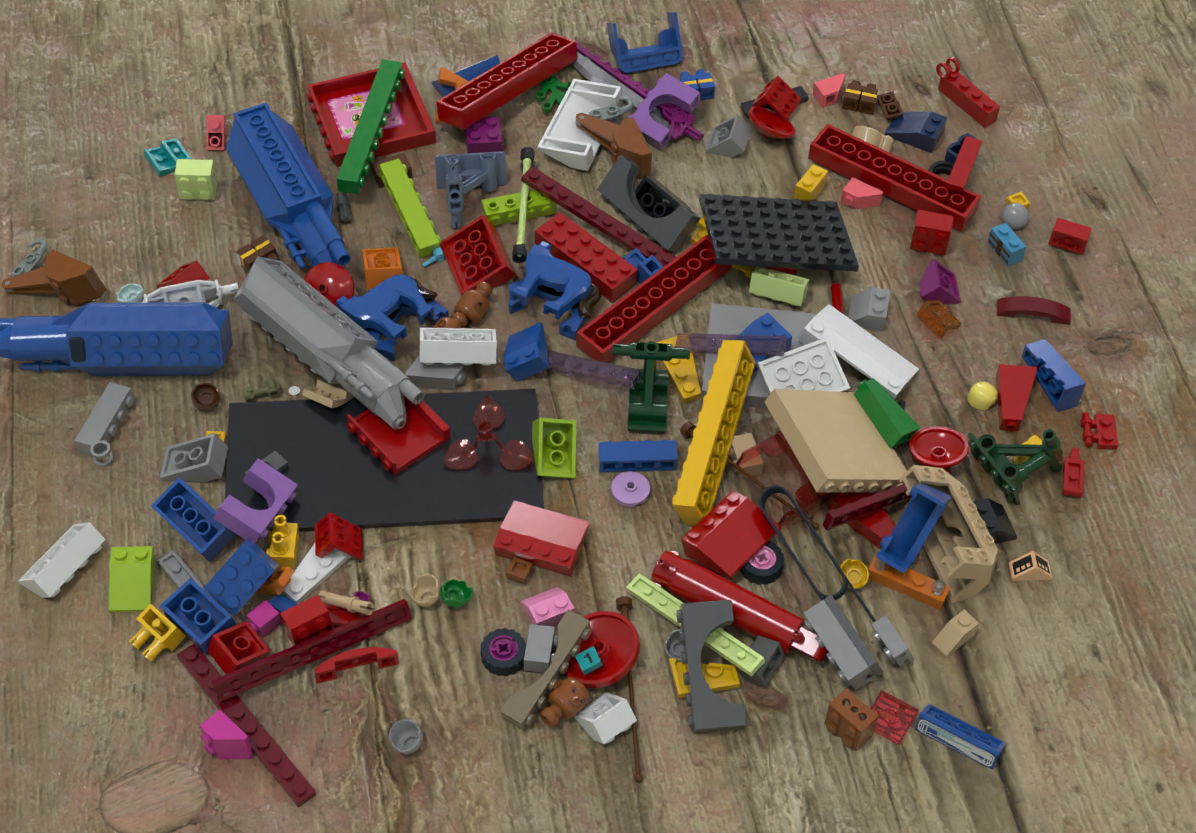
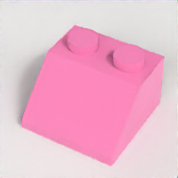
M558 587L520 601V605L530 624L557 628V625L568 609L574 612V606L567 593Z

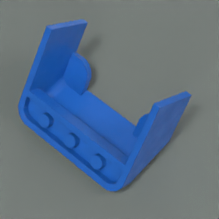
M667 12L669 29L660 31L657 45L629 50L626 41L618 38L616 23H607L610 48L620 71L629 73L677 64L682 60L683 52L677 12Z
M922 483L912 487L909 493L912 497L890 536H884L879 544V547L882 549L875 556L902 573H905L915 561L951 499V496Z

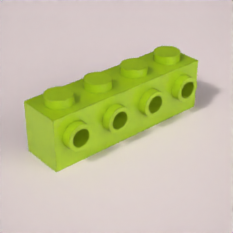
M536 190L528 191L526 219L555 214V202ZM521 192L481 200L482 214L495 226L519 221Z

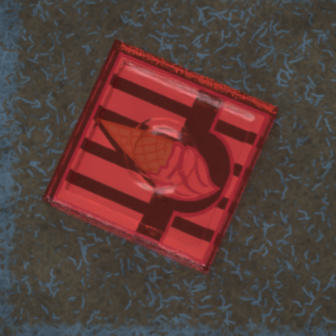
M881 690L870 708L878 715L874 732L900 745L915 720L919 709Z

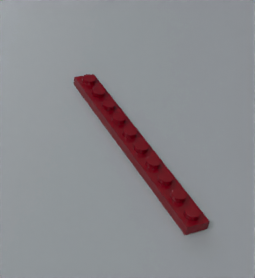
M533 166L522 176L521 181L629 250L633 251L637 248L646 259L653 255L663 267L676 258V256Z
M402 599L372 612L371 615L362 616L212 680L219 702L411 620L408 602Z
M195 643L178 653V660L216 707L248 736L254 754L299 808L316 795V791L241 699L235 695L219 702L212 680L222 676Z

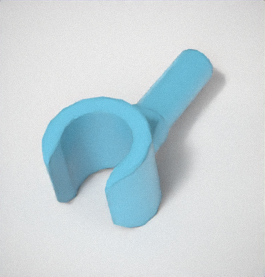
M440 247L433 250V257L421 264L423 268L432 262H442L444 260V254Z

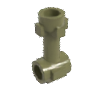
M275 379L266 380L263 387L252 389L251 386L246 387L243 390L245 401H252L255 396L266 393L271 398L277 397L280 394V387Z

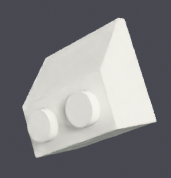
M607 692L586 706L577 716H574L591 738L602 744L613 741L617 734L631 728V724L637 721L627 699Z

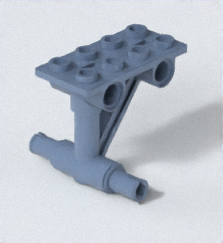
M505 152L435 155L436 185L438 189L446 188L448 212L451 214L452 228H456V222L458 228L463 226L461 213L464 210V194L477 186H481L482 190L490 192L495 191L497 185L507 184Z

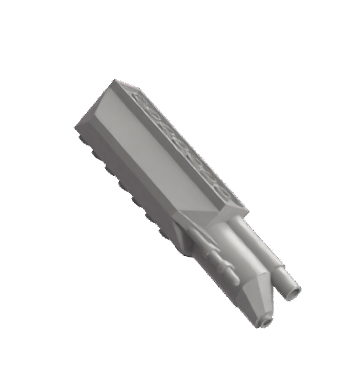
M257 256L233 300L239 305L238 308L248 313L253 321L260 323L263 330L272 333L276 341L286 345V349L291 353H295L298 356V360L308 364L312 372L321 375L332 385H341L394 430L404 427L406 424L404 396L417 405L424 399L425 393L413 384L406 374L374 349L378 343L374 337L282 261Z

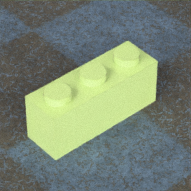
M756 266L752 272L749 293L759 297H768L774 301L787 302L793 306H802L806 299L809 279Z

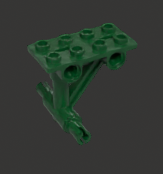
M653 341L647 343L632 342L630 345L613 343L612 356H630L631 359L644 360L643 369L632 368L630 372L627 430L632 432L665 433L668 371L657 370V360L670 361L672 358L689 360L690 347H673L671 344Z
M1051 429L1043 432L1042 445L997 444L995 438L990 434L982 435L978 439H976L972 432L968 434L970 440L968 444L971 447L970 451L976 459L980 458L983 462L981 465L987 473H992L995 484L998 487L1002 486L1007 499L1010 502L1014 501L1016 505L1020 504L1018 493L1023 488L1022 482L1028 479L1030 474L1045 464H1048L1053 472H1059L1062 469L1063 451L1060 446V440ZM1006 456L1031 458L1022 464L1016 465L1011 463Z

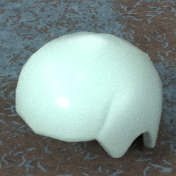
M135 283L127 284L116 293V300L118 303L143 302L144 289L141 285Z

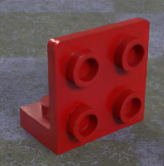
M777 76L765 85L752 105L759 107L763 105L765 107L769 104L784 120H787L801 101V97Z
M1057 218L1048 244L1083 255L1092 228Z
M331 512L315 524L316 556L323 558L336 548L360 560L363 557L360 527Z

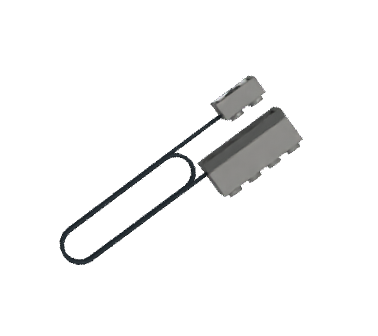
M779 485L766 488L759 497L760 509L821 599L819 603L804 612L807 618L804 622L812 633L818 635L815 639L821 648H827L829 653L826 656L836 670L840 669L837 672L847 687L852 685L856 691L883 673L835 601L845 594L848 586L874 622L872 626L875 630L872 634L882 648L885 647L883 650L892 664L897 663L902 668L914 660L908 647L886 615L877 621L875 620L789 491ZM782 493L789 497L842 575L843 586L836 594L825 595L816 588L766 513L765 503L771 495Z

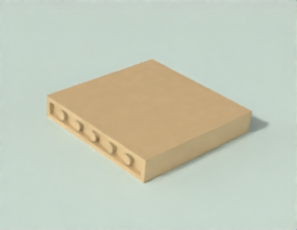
M774 389L764 402L816 492L873 493L883 492L892 486L897 487L903 484L899 479L907 472L895 450L887 445L854 396L856 392Z

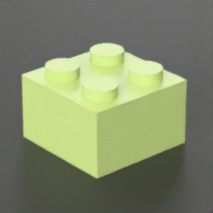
M177 159L174 176L179 199L215 200L218 184L213 160Z

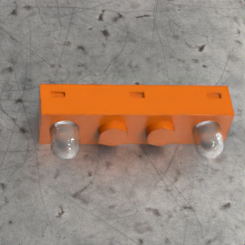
M875 556L868 568L870 580L940 611L951 588L941 580H934L909 568L905 573H902Z

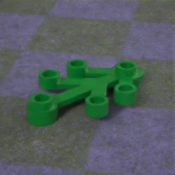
M552 75L541 81L542 88L535 93L536 101H545L546 93L551 91L548 101L542 104V111L544 113L552 112V106L555 101L560 105L566 92L560 91L557 88L568 90L572 81L563 83L557 81V78Z

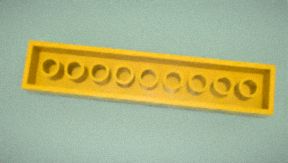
M723 340L721 347L718 349L717 361L713 365V374L708 382L707 394L703 398V407L698 414L697 426L693 430L692 443L688 447V456L683 463V472L677 483L676 495L672 499V505L685 525L695 526L713 509L756 363L745 341Z

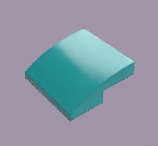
M177 138L161 141L160 147L144 149L145 158L158 176L175 172L177 159H192Z

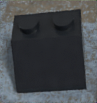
M989 498L973 501L995 544L1017 539V535L1003 505Z

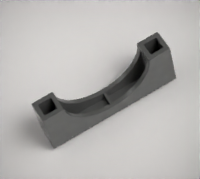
M620 155L597 189L602 194L601 197L608 202L611 201L616 210L624 212L626 219L631 222L634 221L637 224L636 227L643 232L646 231L652 241L661 244V248L668 252L677 253L701 218L690 208L682 205L668 216L661 218L649 216L639 205L635 194V181L641 167L630 158Z
M731 600L681 604L679 610L676 611L677 623H681L682 631H679L680 644L683 643L684 651L681 652V662L686 665L683 680L684 685H688L689 692L685 695L686 705L690 706L691 714L688 715L689 728H693V733L744 729L746 726L744 704L731 703L717 696L706 683L701 669V651L707 637L716 629L731 625L734 620Z

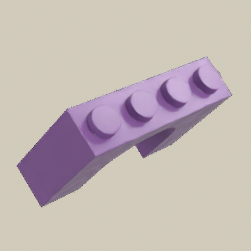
M666 73L663 78H659L655 88L648 92L643 103L640 102L635 113L628 118L634 117L646 142L662 151L671 139L670 129L654 121L650 116L651 112L660 104L672 103L691 113L700 102V92Z
M259 458L248 470L242 482L259 492L266 499L269 508L265 510L252 509L229 494L213 517V519L243 539L247 540L249 538L255 544L259 539L263 541L269 532L267 530L268 526L272 528L275 525L274 521L277 514L282 515L287 508L286 502L291 503L297 495L294 491L298 484Z

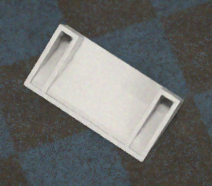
M573 79L537 149L571 168L588 171L601 144L576 126V115L578 113L588 115L594 109L610 105L621 107L623 101L619 100V97H622L621 86Z
M830 304L814 316L798 339V341L807 345L828 337L836 355L868 378H874L894 400L919 370V368Z

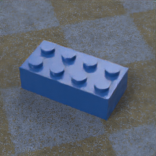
M180 477L151 505L209 562L237 535L213 519L216 511Z

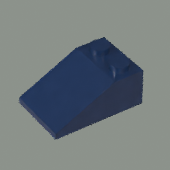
M932 111L903 112V116L893 118L884 135L932 153L944 133L947 117Z

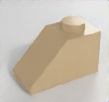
M964 609L945 625L931 644L947 658L975 636L979 623Z

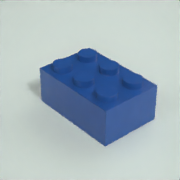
M248 538L203 589L235 616L278 568L279 564Z
M192 578L187 580L160 605L165 617L195 643L205 655L208 653L207 650L214 634L236 625L233 617Z

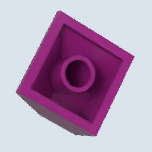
M932 259L919 282L921 297L933 305L961 303L955 274L937 260Z

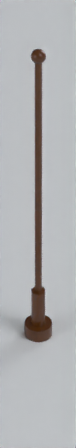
M688 421L683 424L680 433L686 438H693V430L696 426ZM727 458L729 464L762 489L768 488L731 459ZM777 494L772 495L775 499H777L779 502H781L783 505H785L787 508H789L791 511L797 514L800 518H802L797 509H795L793 506H791ZM808 519L814 530H818L820 528V525L818 523H814L810 519Z
M627 596L617 598L616 609L621 611V615L630 621L629 610L633 608L632 598ZM631 669L628 672L630 707L635 715ZM636 722L632 724L636 772L634 780L640 782L642 775L639 768Z

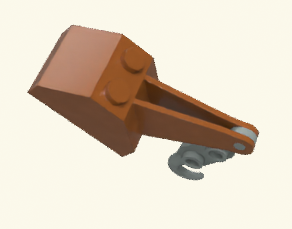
M619 97L620 101L628 103V105L623 107L610 105L594 109L588 115L585 113H578L576 115V126L613 153L611 155L612 165L622 155L630 158L641 167L636 178L643 179L645 175L651 177L652 152L634 117L623 119L620 125L609 122V120H615L633 108V101L630 98Z
M43 239L34 240L29 244L30 247L36 244H41L36 252L30 253L25 257L18 267L13 270L12 277L2 282V287L8 294L58 293L61 301L64 303L69 302L73 305L100 298L107 290L92 266L55 250H52L47 255L46 266L37 268L48 246L47 242Z

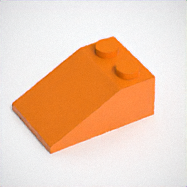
M398 247L362 249L366 290L375 288L394 275L402 274Z

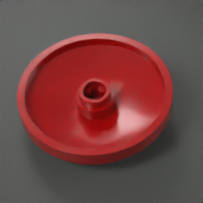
M600 611L584 616V618L590 621L591 634L586 641L583 640L580 644L579 653L594 646L603 665L584 675L576 657H572L569 661V667L565 672L567 677L576 678L586 688H601L619 681L633 668L640 652V639L633 624L625 616L616 612Z

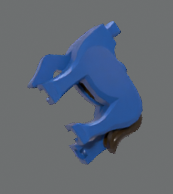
M541 241L539 245H533L526 258L524 279L509 285V313L513 314L523 309L524 305L527 306L531 296H538L547 301L543 305V313L546 315L549 313L555 314L554 318L559 320L566 311H569L571 318L559 325V334L575 341L577 332L584 326L585 318L591 319L590 311L592 306L600 301V290L596 285L591 284V278L588 273L564 260L553 257L550 254L551 244Z
M403 274L394 275L386 279L363 296H353L351 299L342 296L336 301V306L378 341L374 349L391 361L396 360L393 347L397 344L396 340L400 337L402 339L407 337L406 327L397 324L402 315L418 314L420 325L425 323L423 319L427 316L432 319L433 325L440 318L448 317V310L434 300L438 295L436 292L424 288L417 279ZM384 334L388 340H381L382 335Z

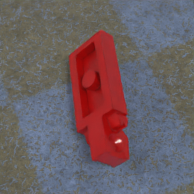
M1072 447L1069 457H1065L1063 463L1062 495L1081 498L1083 495L1085 461L1079 459V448Z

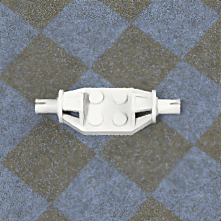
M217 279L215 281L195 280L161 287L148 295L143 294L144 300L140 303H206V300L218 296L217 299L208 303L217 308L219 305H223V297L237 294L239 288L237 282L221 286L218 284Z

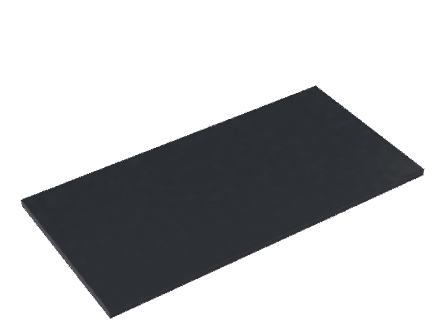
M535 389L425 394L423 401L450 427L451 439L396 475L390 470L387 471L379 458H375L371 454L370 449L361 444L358 436L348 430L347 415L350 414L355 418L368 410L355 397L347 403L334 408H330L312 399L229 403L225 499L230 494L252 509H268L266 499L242 481L245 477L244 472L250 469L258 458L263 460L276 450L288 462V467L280 473L298 484L294 491L297 495L291 503L286 502L287 508L282 515L286 517L287 523H298L299 532L315 531V524L329 512L362 529L504 521L514 501L544 509L542 476H537L532 444V421L537 419ZM268 526L267 530L272 531L273 527L270 528Z

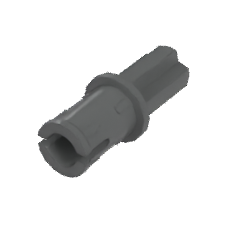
M338 192L336 194L337 210L340 213L341 221L347 223L351 221V205L348 203L347 193Z

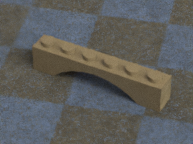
M569 609L557 625L558 645L549 668L532 685L511 694L500 711L503 720L523 731L533 723L535 719L534 714L538 708L541 709L545 705L546 696L553 690V685L558 681L557 679L561 674H565L569 667V661L579 653L580 644L583 640L586 641L591 634L590 621Z

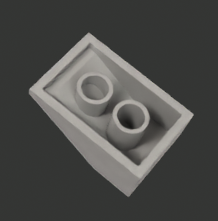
M215 433L168 446L165 452L160 479L175 481L180 477L183 481L208 482L222 478L228 446Z

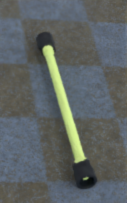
M524 147L521 150L520 158L523 165V175L534 163L535 151L531 147ZM523 182L521 187L518 237L512 252V260L519 264L524 263L527 258L524 238L529 186Z

